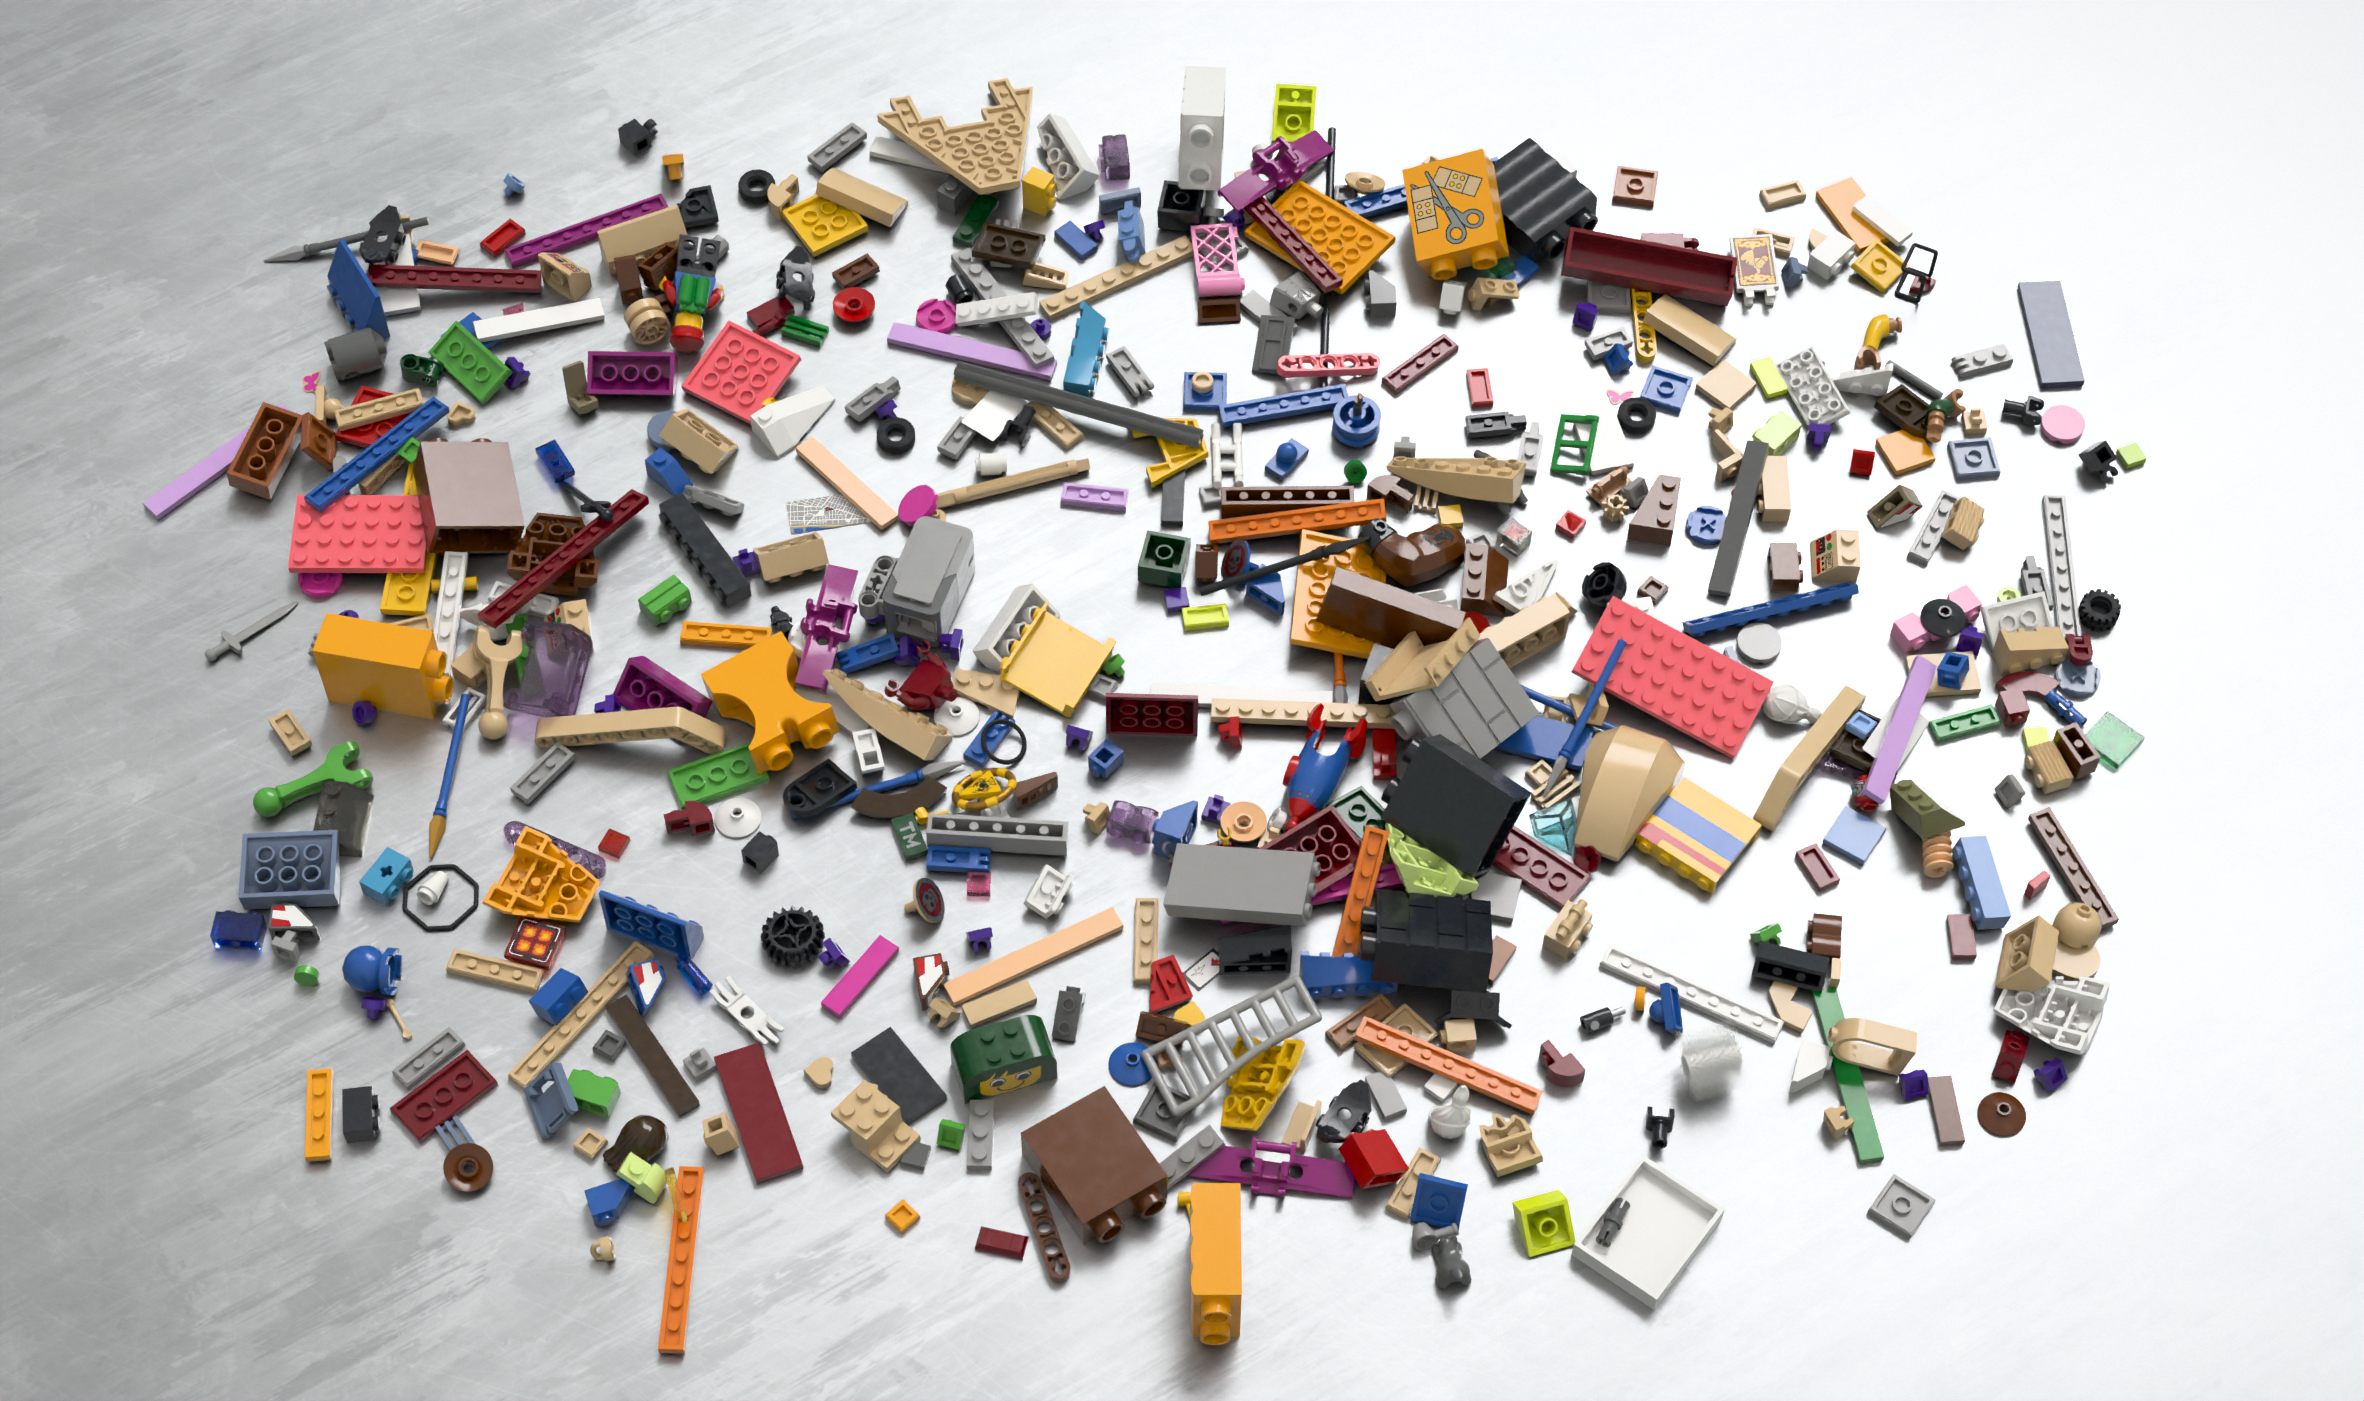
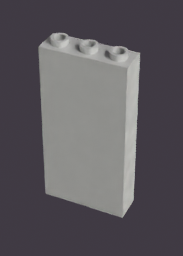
M1177 843L1163 905L1167 915L1173 917L1306 927L1307 918H1310L1312 915L1311 898L1316 895L1315 878L1320 875V862H1317L1315 854L1310 852Z

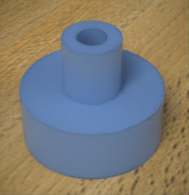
M509 173L503 180L507 185L504 192L511 196L513 191L521 193L525 187L521 180Z

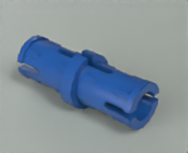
M2052 689L2044 697V700L2058 711V715L2065 717L2070 723L2077 722L2079 727L2082 728L2088 719L2073 707L2074 704L2071 701L2067 702L2056 690ZM2059 703H2061V704H2062L2066 709H2068L2073 715L2071 716L2065 709H2063V708L2059 705Z

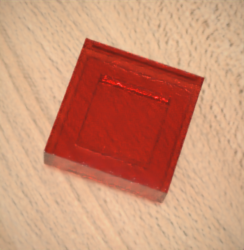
M609 828L598 845V849L603 853L620 859L631 840L629 836Z

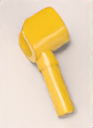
M924 807L916 809L915 819L920 825L927 824L928 812ZM947 810V811L934 812V813H937V814H948V810Z
M1178 1192V1206H1186L1190 1218L1191 1193Z

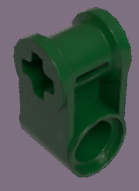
M414 354L404 355L400 359L401 372L405 381L423 384L428 387L437 386L438 376L444 370V364L441 361Z

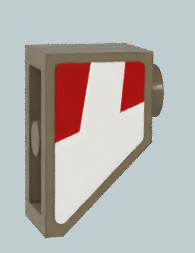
M1899 484L1870 508L1867 513L1875 527L1881 529L1908 520L1923 505L1912 489Z

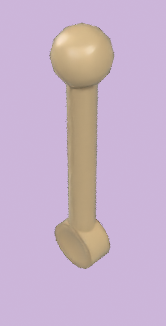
M387 999L386 1007L390 1008L402 1029L403 1038L410 1040L412 1032L405 1027L394 1007V1000Z

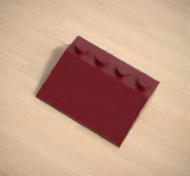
M1106 693V734L1198 736V695Z
M1330 805L1259 849L1314 853L1317 862H1320V875L1315 878L1317 895L1354 872L1361 842L1333 805Z

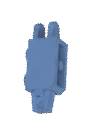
M1133 200L1124 202V210L1118 211V238L1125 258L1127 257L1130 263L1139 261L1140 254L1146 253L1144 222L1139 208L1133 205Z

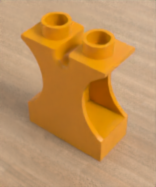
M781 631L701 673L709 699L713 701L712 704L722 718H734L744 721L755 728L753 740L748 748L759 775L768 770L778 771L788 766L793 759V753L790 748L792 742L799 741L806 749L810 747L818 749L827 745L832 740L834 734L840 732L830 703L812 702L802 698L795 692V680L799 665L793 648Z

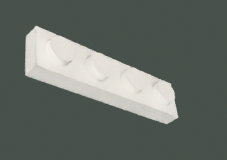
M1035 292L956 304L955 323L962 327L1037 315L1038 295Z

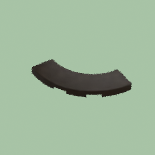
M927 776L917 787L900 794H880L864 787L851 805V808L874 818H898L910 813L915 814V810L920 807L928 809L944 795L947 787L930 776Z

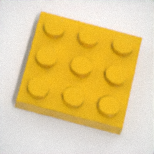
M816 194L782 210V217L813 257L868 231V225L859 213Z

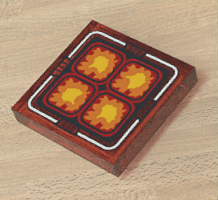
M521 916L504 952V958L550 970L565 936L566 927Z

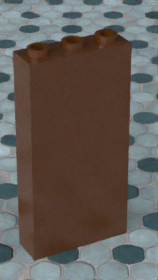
M1337 567L1320 606L1316 622L1395 649L1408 633L1414 631L1424 646L1449 640L1464 622L1466 612Z

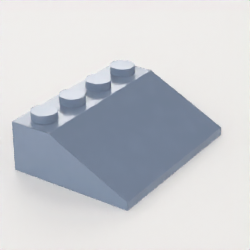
M338 830L243 834L239 900L244 910L271 909L272 904H280L281 902L296 904L298 907L339 906L340 864Z

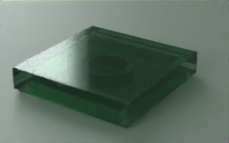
M2109 711L2085 734L2101 756V759L2116 769L2122 765L2145 738V736Z

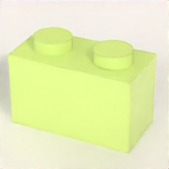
M1781 410L1775 416L1772 415L1764 427L1758 428L1753 433L1752 439L1753 441L1769 443L1767 456H1779L1799 438L1802 424Z

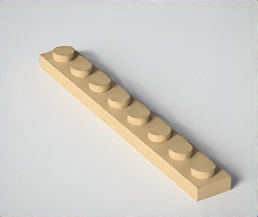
M1186 235L1140 255L1139 261L1135 263L1127 261L1039 301V307L1049 321L1078 309L1081 301L1089 304L1194 256L1192 243Z
M1212 698L1211 722L1230 723V717L1239 716L1241 723L1307 726V718L1312 709L1321 703L1324 705V709L1320 718L1321 721L1327 719L1325 726L1356 727L1359 720L1364 718L1368 722L1367 728L1394 729L1390 720L1394 716V711L1389 705Z

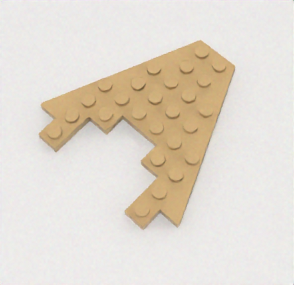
M1008 78L988 81V89L997 106L981 108V116L984 121L948 127L942 116L922 119L911 97L904 96L890 99V107L893 111L877 114L878 123L979 195L1019 188L1021 184L1033 87L1013 89Z

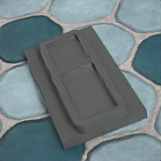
M1261 315L1252 372L1278 374L1276 371L1278 360L1282 356L1290 355L1295 317Z

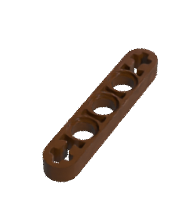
M1031 1172L1024 1173L1019 1177L1018 1189L1048 1276L1055 1283H1064L1071 1274L1070 1264L1043 1187L1036 1174ZM1027 1181L1033 1184L1034 1194L1030 1195L1028 1186H1025ZM1034 1201H1039L1044 1206L1040 1211H1033L1030 1208V1204ZM1046 1222L1050 1224L1051 1229L1043 1233L1037 1229V1226L1040 1223ZM1049 1244H1055L1059 1250L1054 1254H1048L1045 1251V1247ZM1058 1260L1059 1266L1061 1270H1063V1274L1059 1275L1058 1272H1055L1056 1269L1054 1261Z

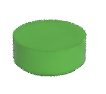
M301 965L296 968L294 980L297 983L305 986L317 984L319 972L316 968L308 965Z

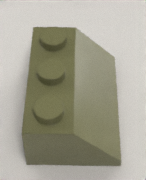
M1901 780L1891 785V809L1921 838L1926 839L1966 826L1965 821L1939 797L1913 780Z

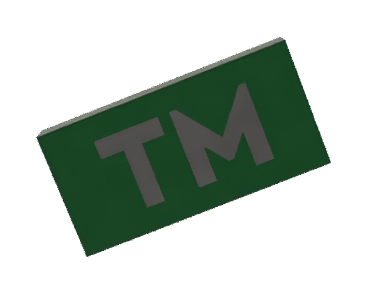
M913 813L891 819V824L906 861L928 854L927 846Z

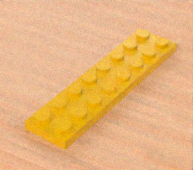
M411 464L408 466L403 495H417L413 473L414 466ZM427 550L425 573H387L380 606L381 614L421 616L427 613L431 593V579L434 577L438 553H428Z

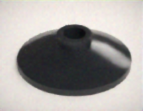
M1934 599L1923 606L1920 620L1923 627L1929 633L1938 637H1952L1963 630L1966 616L1963 609L1955 602L1947 599Z

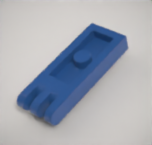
M891 633L840 651L836 657L839 660L838 663L841 671L848 674L899 656L900 652L895 637Z
M993 712L963 753L964 759L984 768L990 758L982 748L981 733L988 723L999 718L1000 712ZM1003 714L1000 719L1007 720L1008 716ZM1012 718L1009 720V721H1011V722H1013V723L1016 722V721H1015L1014 719H1012ZM997 724L987 731L986 745L992 754L995 753L1013 727L1006 724Z
M928 845L926 869L986 874L990 871L988 865H990L991 859L989 857L992 851L984 848Z

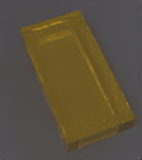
M674 1167L665 1169L664 1172L677 1221L679 1223L688 1221Z

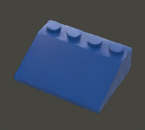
M339 240L327 275L330 284L327 285V289L331 297L337 298L336 303L341 312L345 311V318L350 326L353 325L355 327L354 331L370 327L382 336L384 340L390 337L380 296L345 240Z
M603 890L599 892L605 924L608 930L692 961L704 939L703 929L700 924L693 920L686 921L671 912L659 911L652 905H643L631 897H622Z

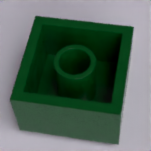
M1147 530L1138 563V581L1181 588L1191 553V538Z

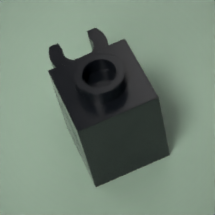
M633 119L623 124L622 127L618 128L620 143L636 157L652 147L650 136L658 133V130L655 128L657 123L653 119H649L642 126L636 119Z
M2106 440L2096 442L2078 454L2089 473L2100 471L2099 477L2104 483L2110 481L2107 476L2108 471L2112 476L2119 474L2118 470L2110 465L2117 457Z

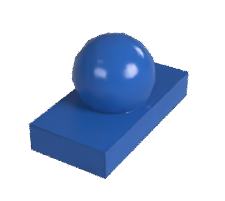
M1291 438L1288 442L1279 445L1276 454L1266 463L1265 470L1278 479L1283 480L1309 453V449Z
M1668 982L1660 984L1662 999H1658L1650 1005L1649 1014L1654 1021L1658 1023L1665 1022L1666 1031L1675 1035L1679 1034V1032L1681 1034L1683 1033L1678 988Z

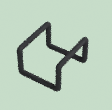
M1918 243L1911 245L1901 266V270L1904 273L1895 290L1897 296L1916 303L1921 301L1926 276L1931 278L1938 256L1937 250ZM1915 247L1934 254L1929 274L1911 267L1906 268ZM1908 273L1922 278L1917 298L1899 292Z

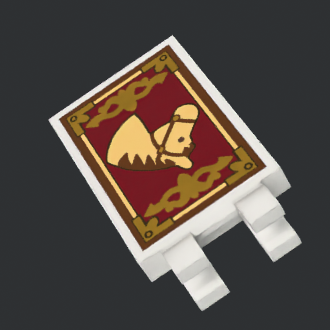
M1772 234L1730 236L1731 257L1738 258L1734 277L1736 293H1743L1744 306H1753L1754 292H1764L1765 305H1774L1775 291H1779L1780 285Z

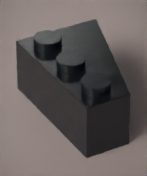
M1291 925L1219 938V975L1290 973L1292 957Z

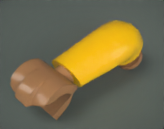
M1881 314L1871 319L1865 332L1863 346L1858 351L1855 359L1854 370H1862L1866 364L1872 365L1874 370H1880L1882 361L1879 353H1877L1880 341L1883 338H1887L1889 333H1894V331L1897 333L1902 332V320L1900 317L1894 320V318H1888L1887 314Z

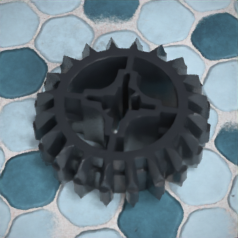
M792 905L789 911L782 907L781 913L779 914L774 911L773 918L767 917L766 924L762 927L763 933L760 935L763 942L762 948L766 951L768 958L773 957L775 964L781 961V964L785 967L787 963H791V966L794 968L796 963L800 962L803 966L805 964L804 960L807 959L812 962L813 955L819 956V949L824 946L825 932H823V924L819 921L817 915L813 916L811 910L804 912L802 906L799 910H795Z

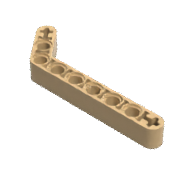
M1847 685L1844 686L1779 767L1753 816V820L1770 831H1775L1799 786L1845 730L1846 723L1862 708L1866 695Z
M666 707L541 718L537 721L534 743L542 748H551L557 741L563 746L568 747L676 738L706 753L717 754L724 751L726 729L684 708Z

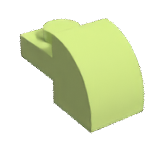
M632 1152L627 1155L616 1175L635 1187L633 1190L635 1193L652 1204L657 1201L668 1182L667 1174L656 1163L650 1165Z

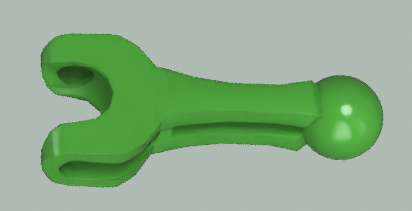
M348 741L332 747L327 754L325 763L304 777L278 785L275 789L271 787L260 789L253 798V806L258 814L272 817L277 815L282 807H287L297 800L318 792L337 789L343 793L354 794L369 787L373 782V776L370 771L364 768L355 771L346 769L347 764L358 758L360 751L356 742Z

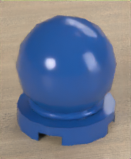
M371 945L358 946L352 949L345 957L342 966L344 980L351 988L360 992H372L380 988L382 995H395L398 990L397 987H394L396 978H401L402 955H397L400 949L389 947L383 952L380 948Z

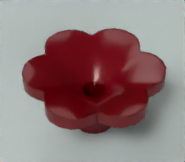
M1591 845L1586 848L1579 847L1576 850L1577 855L1574 857V864L1586 873L1596 872L1599 868L1598 864L1601 862L1600 854L1596 853L1595 847Z

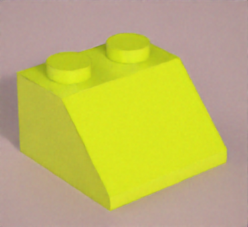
M1559 1189L1512 1202L1516 1225L1529 1257L1568 1247L1576 1242L1568 1199Z

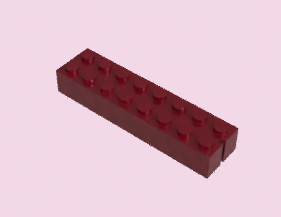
M1570 227L1566 238L1561 276L1728 306L1733 294L1738 258Z

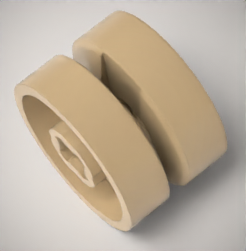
M654 298L640 299L632 303L624 313V320L634 340L639 344L647 345L657 342L665 337L670 330V322L659 301Z

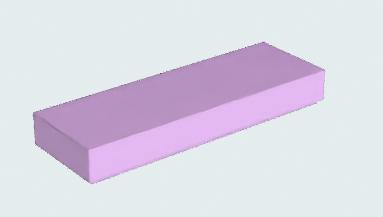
M1064 482L1061 504L1126 512L1129 489Z

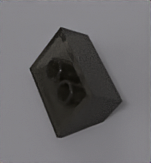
M324 781L313 831L338 830L339 856L362 857L375 799L374 795L348 782Z

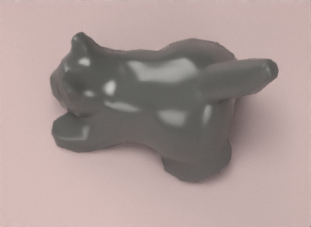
M1456 1236L1441 1238L1439 1245L1436 1244L1432 1247V1255L1439 1264L1435 1282L1441 1288H1447L1451 1282L1460 1281L1463 1285H1469L1472 1281L1470 1267L1462 1257L1463 1248L1461 1243L1457 1242L1458 1238Z

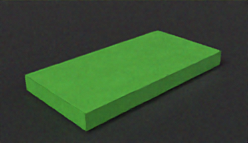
M458 321L451 325L428 352L434 359L441 361L444 364V368L484 405L513 373Z
M751 742L668 770L667 776L681 809H686L685 801H697L705 804L770 781L767 771L761 775L756 771L748 748Z

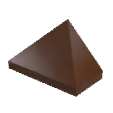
M1213 298L1197 301L1198 323L1241 321L1240 299Z

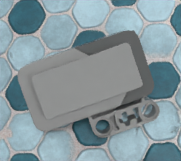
M928 516L917 519L899 558L882 555L875 560L858 597L860 615L869 620L876 618L879 614L884 615L886 632L888 634L893 633L896 638L900 639L907 635L920 645H922L923 640H927L931 648L942 645L940 644L941 635L948 633L975 572L972 530Z

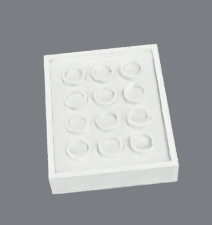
M1642 1155L1573 1244L1571 1255L1655 1310L1721 1222L1725 1209ZM1616 1198H1623L1620 1208L1623 1207L1626 1200L1630 1203V1208L1623 1218V1225L1620 1230H1617L1610 1247H1604L1603 1244L1606 1237L1603 1238L1601 1244L1596 1242V1237L1603 1227V1220L1606 1215H1609Z

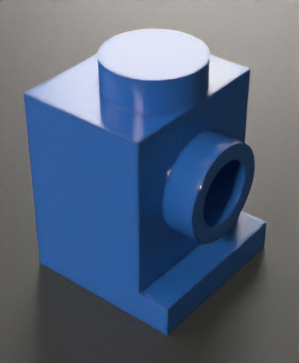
M1946 652L1937 668L1938 685L1960 690L1962 688L1961 684L1970 670L1969 657L1967 655Z
M1107 739L1088 756L1089 770L1096 777L1101 775L1106 779L1118 766L1124 764V751Z

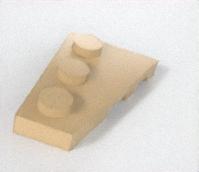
M955 668L952 683L954 689L957 690V695L967 698L974 703L979 702L993 712L998 711L1008 716V719H1014L1020 695L1019 689L999 679L1000 675Z

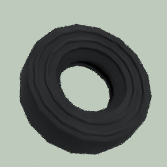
M761 169L748 171L741 176L738 182L739 193L742 199L749 203L761 204L767 202L768 188L771 183L775 184V179L769 172ZM755 182H761L765 185L764 189L760 191H752L749 186Z
M1640 397L1624 400L1620 404L1617 413L1620 426L1626 431L1635 434L1649 431L1654 426L1657 416L1653 404ZM1633 410H1639L1645 414V418L1636 421L1629 417V413Z
M893 417L886 419L877 429V442L880 448L891 454H901L908 451L916 439L913 425L904 418ZM899 430L904 433V437L899 441H892L888 438V434L891 431Z

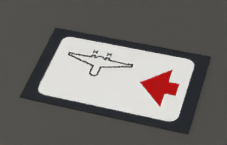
M1214 948L1183 972L1185 979L1197 991H1200L1219 975V956Z

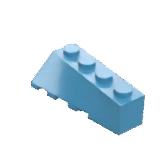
M1081 301L1079 307L1080 318H1077L1075 325V338L1072 339L1071 352L1068 357L1063 380V390L1089 397L1091 390L1094 391L1097 379L1094 377L1095 374L1100 372L1101 361H1099V358L1104 357L1105 344L1103 343L1104 340L1108 341L1110 328H1106L1105 317L1086 302Z

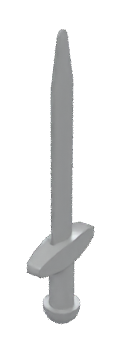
M296 601L277 609L234 636L226 631L221 632L224 642L213 649H207L205 652L206 658L209 661H215L217 656L229 649L238 654L242 653L240 642L286 615L298 602Z

